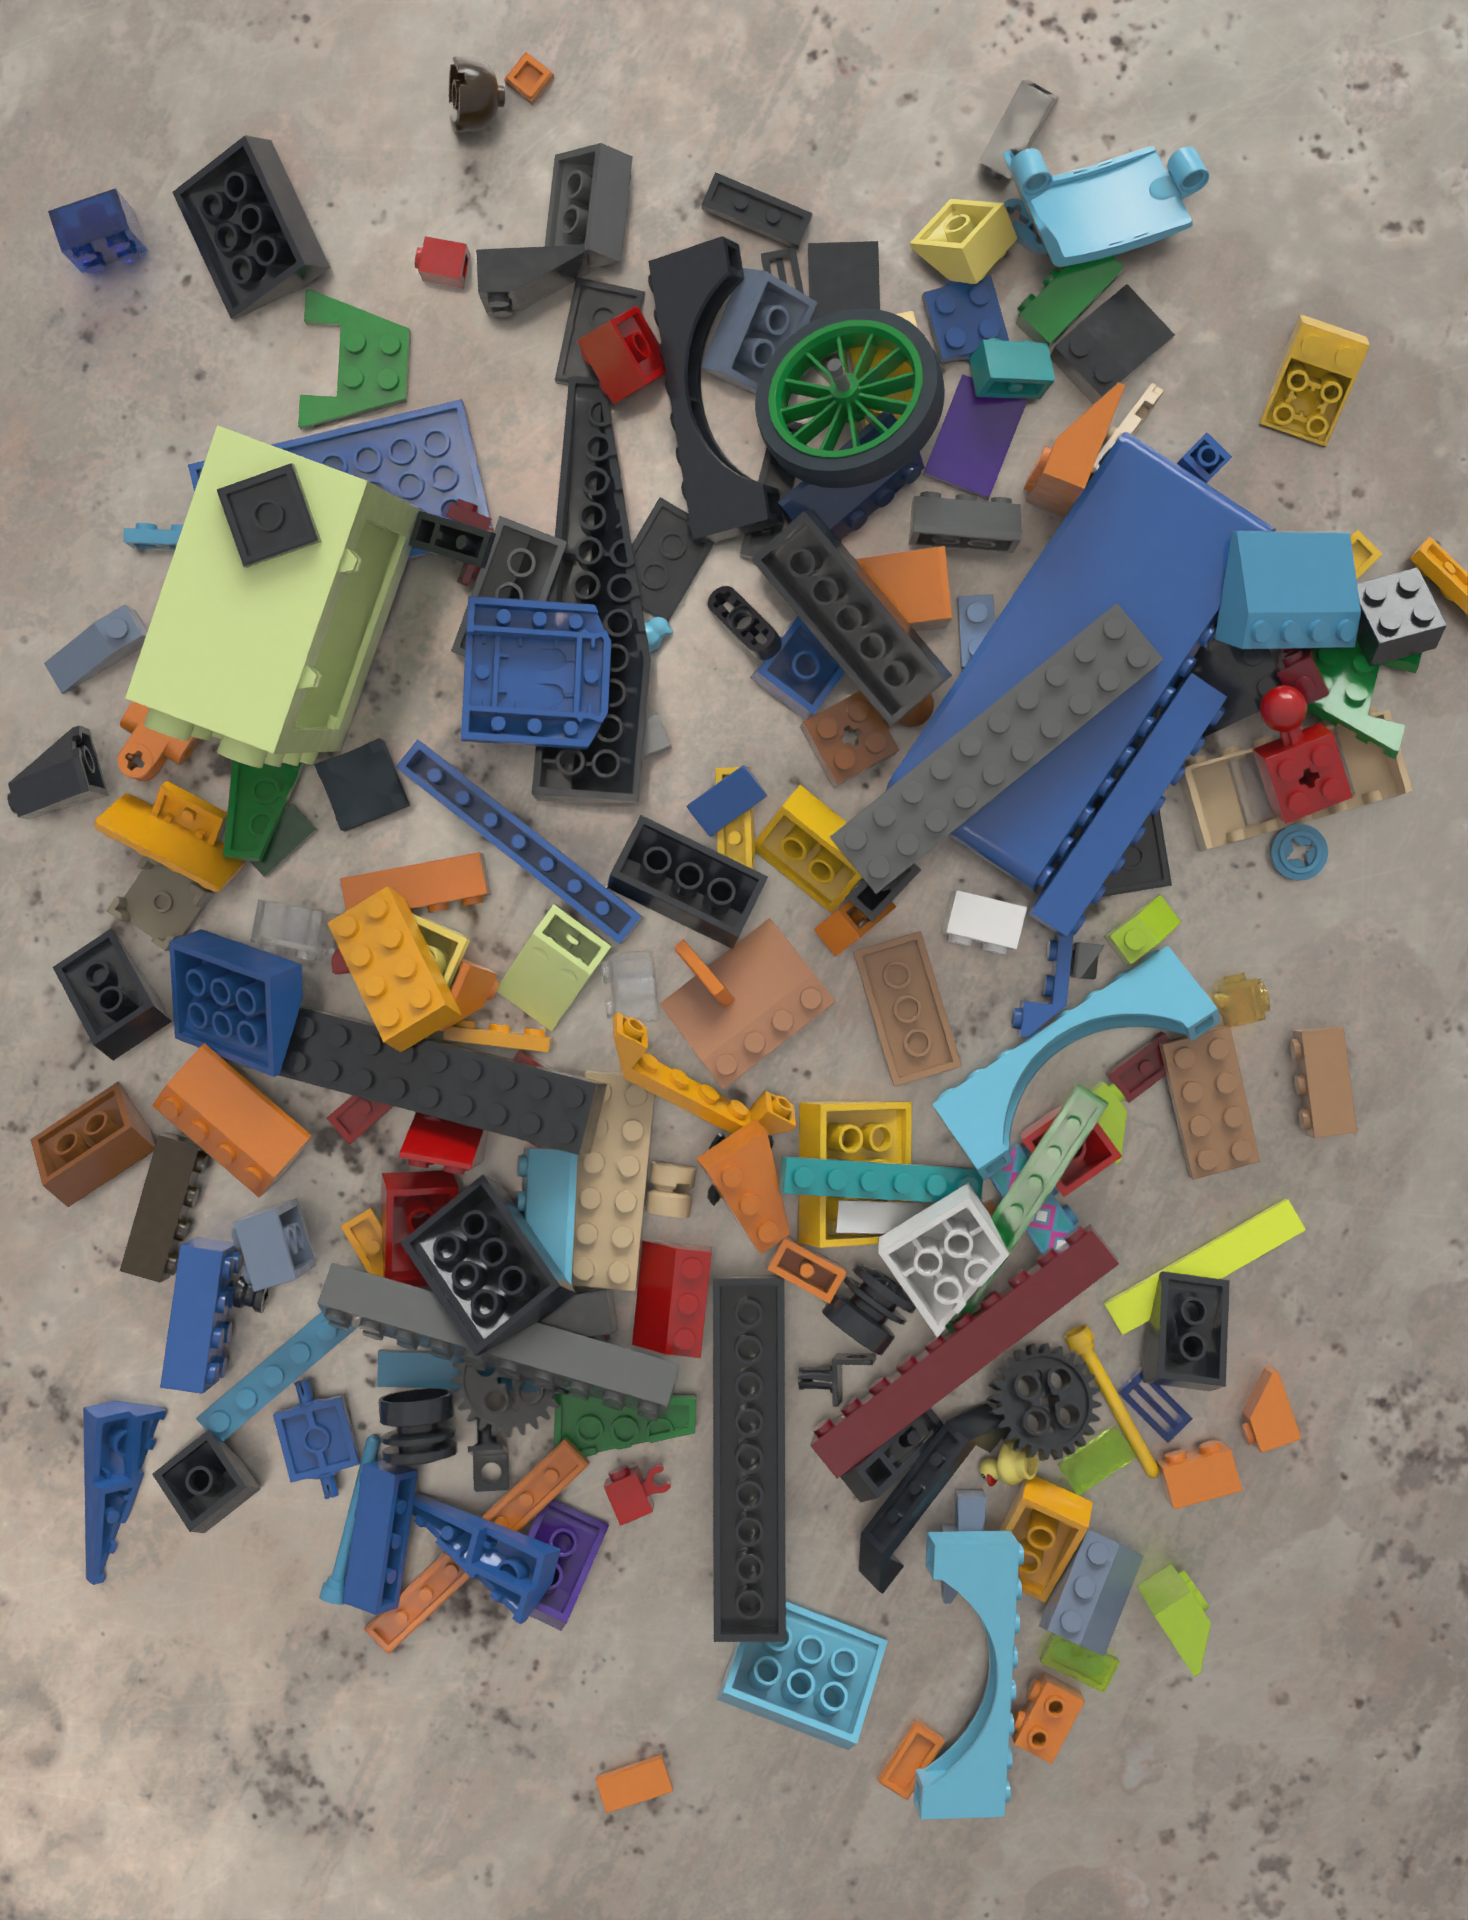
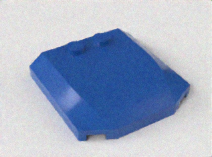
M468 596L461 725L462 742L588 749L607 716L609 700L611 640L600 621L595 605Z

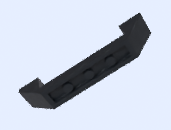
M984 1404L947 1420L861 1532L859 1572L880 1593L883 1594L904 1567L893 1553L973 1448L977 1445L991 1453L1006 1433L1004 1428L994 1430L993 1427L1000 1419L999 1416H989L988 1412L993 1410L990 1405Z

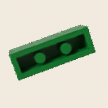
M1114 256L1065 266L1062 271L1055 268L1042 282L1045 288L1036 297L1031 293L1017 308L1020 314L1015 324L1034 342L1048 343L1050 349L1119 278L1124 266Z

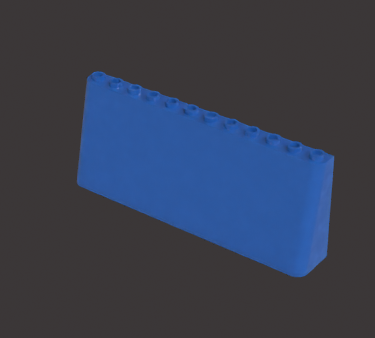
M1124 432L1117 439L1084 491L1072 506L892 775L886 791L1108 609L1118 603L1164 660L948 836L1033 892H1036L1039 886L1044 888L1055 873V869L1052 866L1058 857L1064 858L1073 847L1075 839L1072 837L1079 826L1085 828L1095 813V809L1092 807L1099 796L1105 798L1111 791L1116 781L1112 777L1120 766L1125 768L1136 752V749L1132 748L1140 736L1145 738L1152 730L1156 722L1153 716L1159 707L1166 708L1176 693V689L1173 687L1180 676L1186 678L1197 661L1194 655L1200 646L1206 648L1215 636L1216 628L1214 626L1219 616L1232 531H1276V528L1135 436Z

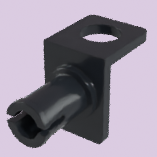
M837 1353L832 1358L830 1368L800 1367L798 1372V1379H801V1382H798L799 1390H830L833 1407H838L843 1401L842 1365H873L876 1361V1354Z
M477 1418V1444L467 1447L468 1453L473 1456L474 1490L476 1492L508 1490V1448L502 1443H498V1435H492L491 1424L483 1431L478 1430L481 1419ZM488 1463H496L501 1468V1477L495 1483H486L482 1479L481 1471Z

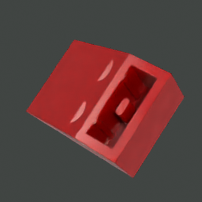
M416 1112L401 1147L399 1158L408 1159L407 1165L429 1168V1165L439 1164L444 1165V1172L464 1175L465 1171L472 1170L484 1161L489 1131Z

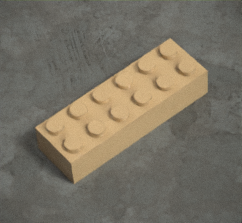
M587 1070L584 1078L607 1083L591 1153L578 1155L571 1285L636 1291L656 1095L624 1079L623 1073Z

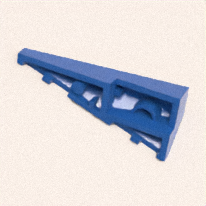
M115 1400L83 1407L86 1579L92 1585L103 1583L105 1580V1575L103 1574L109 1554H114L118 1545L115 1538L120 1524L127 1521L144 1475L141 1469L148 1450H153L156 1443L153 1436L160 1419L164 1420L166 1416V1409L161 1406Z
M415 1492L412 1515L416 1517L414 1522L420 1528L426 1527L437 1538L435 1543L472 1579H478L492 1592L490 1597L496 1603L502 1602L514 1614L512 1619L519 1624L526 1622L553 1582L561 1549Z

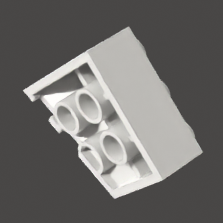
M969 1183L880 1236L878 1245L879 1255L937 1338L945 1330V1325L951 1318L964 1308L970 1296L978 1287L983 1286L1009 1255L988 1211Z

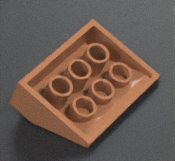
M769 918L739 941L733 949H729L708 966L735 998L727 1007L722 1006L697 976L693 977L659 1005L724 1089L836 1001Z

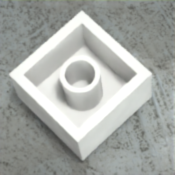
M956 890L950 893L941 933L949 935L948 942L971 946L972 941L983 943L982 950L1006 955L1007 949H1017L1027 907Z

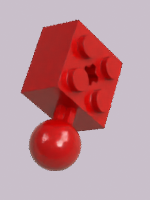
M1277 686L1269 690L1262 698L1260 716L1266 726L1279 732L1281 738L1252 750L1272 813L1287 824L1351 799L1353 796L1334 733L1320 723L1301 730L1300 725L1307 714L1305 697L1294 687Z

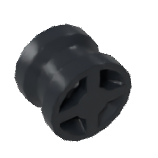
M241 1273L234 1293L233 1306L240 1309L248 1306L252 1307L255 1312L263 1313L271 1287L254 1292L252 1284L248 1285L243 1273Z

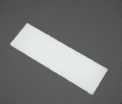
M839 1201L836 1233L885 1234L925 1210L926 1203Z

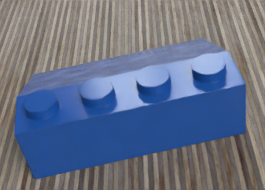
M202 929L170 940L169 952L175 1039L198 1048L205 1043L221 1057L267 1075L278 1076L303 999L302 964Z

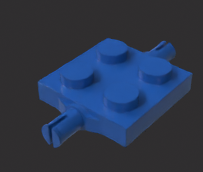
M991 275L985 276L977 284L954 282L947 279L948 283L942 288L923 293L922 299L940 364L954 360L969 361L983 340L997 338L1001 341H1009Z
M309 1379L300 1380L294 1383L300 1403L293 1408L281 1410L273 1414L290 1482L304 1479H320L324 1498H334L339 1495L334 1475L342 1469L357 1466L361 1463L344 1395L327 1399H313Z

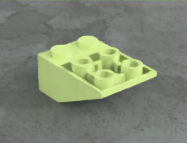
M553 904L499 983L496 992L552 1032L614 946L558 905Z

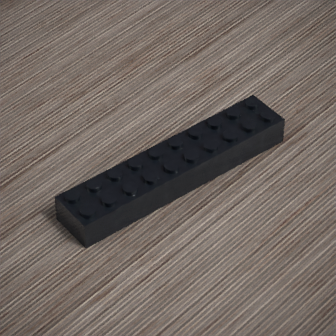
M300 1005L282 1068L278 1075L577 1155L591 1153L607 1083L432 1038H424L405 1051L399 1052L383 1042L374 1023Z
M713 1275L714 1642H786L784 1278L778 1275Z

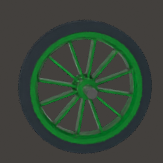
M878 309L843 310L818 318L800 328L775 351L763 370L758 383L755 399L757 423L764 443L770 453L788 473L799 480L826 488H850L866 485L889 476L902 468L927 444L939 423L943 411L945 398L944 379L940 362L934 349L925 335L910 321L899 315ZM864 347L853 374H850L846 349ZM878 348L892 351L869 371ZM839 352L840 360L835 358L828 362V372L819 362ZM905 361L912 368L913 372L885 379ZM811 368H814L830 384V387L800 380ZM913 388L910 402L884 398V396ZM791 394L817 398L788 407ZM870 410L902 416L892 427L887 429L870 413ZM815 416L795 434L792 435L789 431L788 423ZM865 418L881 435L860 446L857 422ZM845 423H850L853 448L833 451ZM830 425L819 450L806 445Z

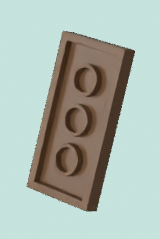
M919 931L853 951L893 1086L895 1087L961 1067V1061L922 932Z
M1223 1025L1212 1028L1192 1042L1187 1035L1159 1042L1189 1177L1195 1180L1261 1162L1231 1027Z

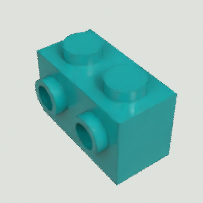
M997 338L983 340L969 359L976 397L1041 399L1055 381L1048 343L1032 342L1031 340L1019 342L1001 341Z

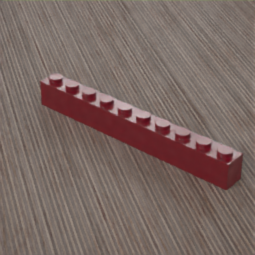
M1089 1224L1084 1229L1081 1225L1074 1228L1064 1237L1066 1243L1056 1250L1050 1247L1036 1258L1038 1263L1028 1272L1025 1269H1021L1007 1281L1009 1286L999 1294L995 1290L985 1296L979 1303L981 1308L972 1315L965 1312L951 1324L953 1327L951 1331L943 1337L941 1334L938 1338L935 1335L924 1344L925 1351L915 1358L912 1354L904 1358L896 1366L897 1372L888 1379L885 1376L878 1378L869 1386L868 1390L870 1393L861 1400L854 1397L840 1409L842 1412L840 1416L833 1421L827 1418L817 1425L813 1430L815 1435L812 1437L810 1446L836 1479L1119 1265L1117 1256L1093 1226Z

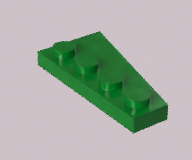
M565 1392L564 1395H555V1401L560 1407L559 1409L555 1408L554 1448L567 1437L585 1457L597 1455L598 1452L630 1448L635 1444L653 1443L695 1434L696 1395H673L667 1417H658L657 1421L639 1417L637 1415L638 1410L625 1406L623 1411L610 1409L602 1405L603 1400L589 1396L588 1401L569 1396L568 1392Z

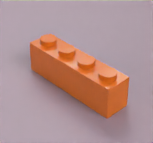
M481 852L340 878L346 911L386 886H389L405 898L412 914H414V909L427 907L428 913L448 910V903L461 900L463 906L484 903L483 896L491 895L484 854Z

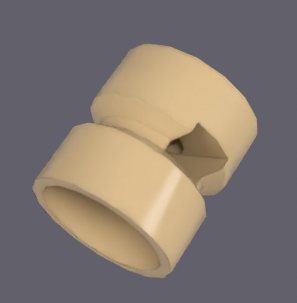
M653 1161L649 1182L654 1185V1189L648 1191L645 1212L668 1217L689 1218L693 1197L688 1193V1190L694 1188L697 1167L672 1162Z

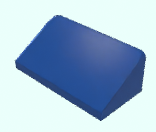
M743 765L686 807L711 837L768 795L749 767Z

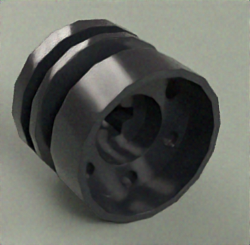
M856 1262L852 1271L863 1280L862 1283L846 1276L843 1281L854 1294L849 1298L836 1292L830 1304L827 1303L822 1309V1313L852 1339L877 1355L882 1356L895 1338L894 1333L885 1324L889 1319L897 1324L904 1325L907 1320L896 1308L900 1307L912 1314L916 1306L904 1289L887 1275L877 1269L875 1270Z
M439 1388L413 1389L390 1393L378 1399L380 1423L386 1426L397 1427V1429L381 1436V1442L385 1445H390L382 1451L383 1460L386 1463L422 1465L456 1455L458 1452L457 1442L449 1440L455 1437L456 1428L439 1423L455 1415L452 1390Z

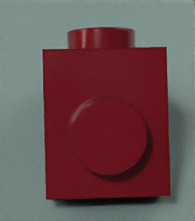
M458 499L456 505L447 502L443 513L444 517L494 532V527L490 526L492 519L477 513L479 506L462 499ZM463 563L457 583L468 586L470 580L476 581L481 568Z
M1282 648L1283 652L1279 654L1277 675L1283 686H1291L1299 690L1305 697L1307 705L1328 696L1330 690L1314 661L1315 648Z

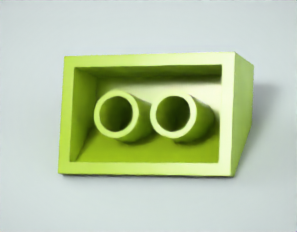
M1171 1563L1136 1587L1193 1676L1196 1677L1201 1673L1211 1627V1621L1205 1614V1611L1210 1607L1185 1570L1178 1573Z

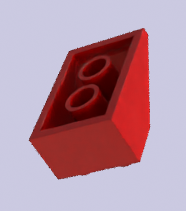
M443 1170L382 1173L383 1278L411 1286H429L400 1242L458 1195V1185L453 1173L444 1172Z

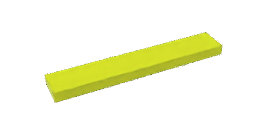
M1285 1198L1103 1304L1119 1332L1124 1335L1150 1320L1160 1272L1165 1271L1222 1279L1304 1232L1306 1229L1289 1199Z

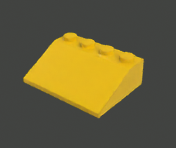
M799 1102V1157L911 1164L912 1102ZM799 1195L798 1243L818 1248L879 1244V1237L884 1235L882 1233H836L839 1201H911Z

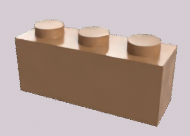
M1329 1026L1293 1031L1294 1039L1290 1040V1053L1292 1059L1297 1060L1298 1074L1294 1075V1086L1297 1095H1301L1303 1109H1300L1298 1113L1302 1131L1306 1130V1135L1313 1138L1357 1133L1344 1027Z

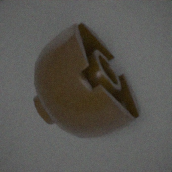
M453 57L454 64L450 65L448 97L449 103L452 102L453 109L457 110V117L450 116L452 129L454 132L467 133L481 131L489 127L494 121L498 107H504V85H498L495 72L488 64L481 60L469 57Z

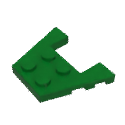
M306 289L304 322L306 325L341 327L337 396L300 395L298 427L301 430L314 428V425L329 421L333 423L343 420L347 416L362 412L365 414L406 403L411 344L410 329L316 291Z
M1357 640L1355 647L1315 648L1314 661L1330 690V694L1308 704L1307 711L1335 727L1340 724L1356 733L1355 738L1365 744H1368L1370 741L1383 748V754L1396 759L1405 725L1368 715L1380 665L1416 674L1422 652L1369 666Z

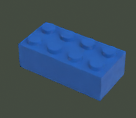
M196 1237L180 1245L160 1388L203 1394L215 1385L220 1378H224L227 1369V1357H223L224 1344L229 1343L232 1334V1322H228L229 1309L234 1308L233 1299L236 1287H233L234 1274L239 1273L242 1264V1253L238 1252L234 1242Z

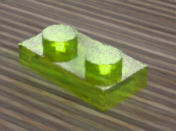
M1114 1425L1078 1449L1076 1453L1057 1463L1077 1495L1080 1496L1137 1456L1119 1429Z
M1051 1633L1039 1658L1042 1664L1104 1694L1120 1663L1117 1657L1107 1652L1105 1656L1100 1655L1054 1633Z

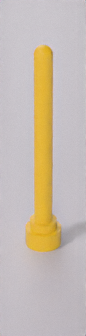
M1082 1324L1071 1329L1063 1336L1069 1350L1075 1351L1076 1355H1081L1090 1373L1094 1374V1380L1098 1388H1100L1104 1399L1146 1475L1152 1479L1157 1478L1160 1470L1093 1349L1095 1346L1093 1342L1095 1336L1088 1324Z

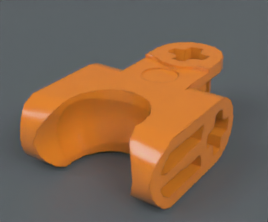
M132 701L120 721V727L131 733V736L120 750L117 764L125 776L138 781H149L154 779L160 772L168 758L178 765L184 764L201 739L191 736L189 741L180 740L145 727L144 722L149 707ZM136 757H140L145 763L143 768L137 767L138 765L134 762Z

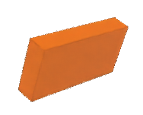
M684 939L674 947L675 952L722 1006L727 1007L735 1000L732 994Z
M914 1718L878 1775V1782L908 1801L914 1791L915 1769H924L932 1763L945 1742L944 1737Z
M663 1754L597 1775L595 1778L606 1813L673 1792V1785Z

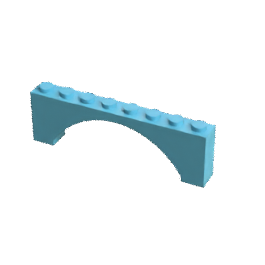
M1166 946L1160 951L1155 950L1149 953L1142 963L1131 971L1125 970L1114 978L1113 983L1104 989L1091 992L1084 999V1002L1073 1010L1068 1009L1060 1013L1052 1024L1043 1030L1037 1029L1025 1039L1024 1043L1015 1049H1007L1002 1052L996 1061L985 1069L980 1068L972 1072L968 1076L967 1081L957 1088H950L941 1093L937 1101L932 1105L985 1181L1013 1162L1009 1153L1010 1134L1019 1101L1038 1070L1060 1050L1091 1034L1125 1027H1150L1169 1030L1187 1035L1192 1042L1221 1022L1219 1011L1169 946Z
M1011 1531L927 1532L925 1566L933 1580H943L950 1585L978 1613L989 1647V1673L981 1704L965 1732L937 1760L924 1769H915L914 1805L921 1820L1005 1817V1803L1010 1802L1011 1790L1007 1780V1769L1012 1768L1013 1759L1011 1748L1008 1746L1009 1736L1014 1734V1718L1010 1710L1011 1702L1016 1700V1685L1012 1679L1013 1668L1018 1666V1651L1016 1646H1014L1015 1634H1019L1020 1618L1018 1612H1016V1602L1022 1597V1584L1020 1578H1018V1566H1022L1024 1562L1023 1546L1017 1541Z

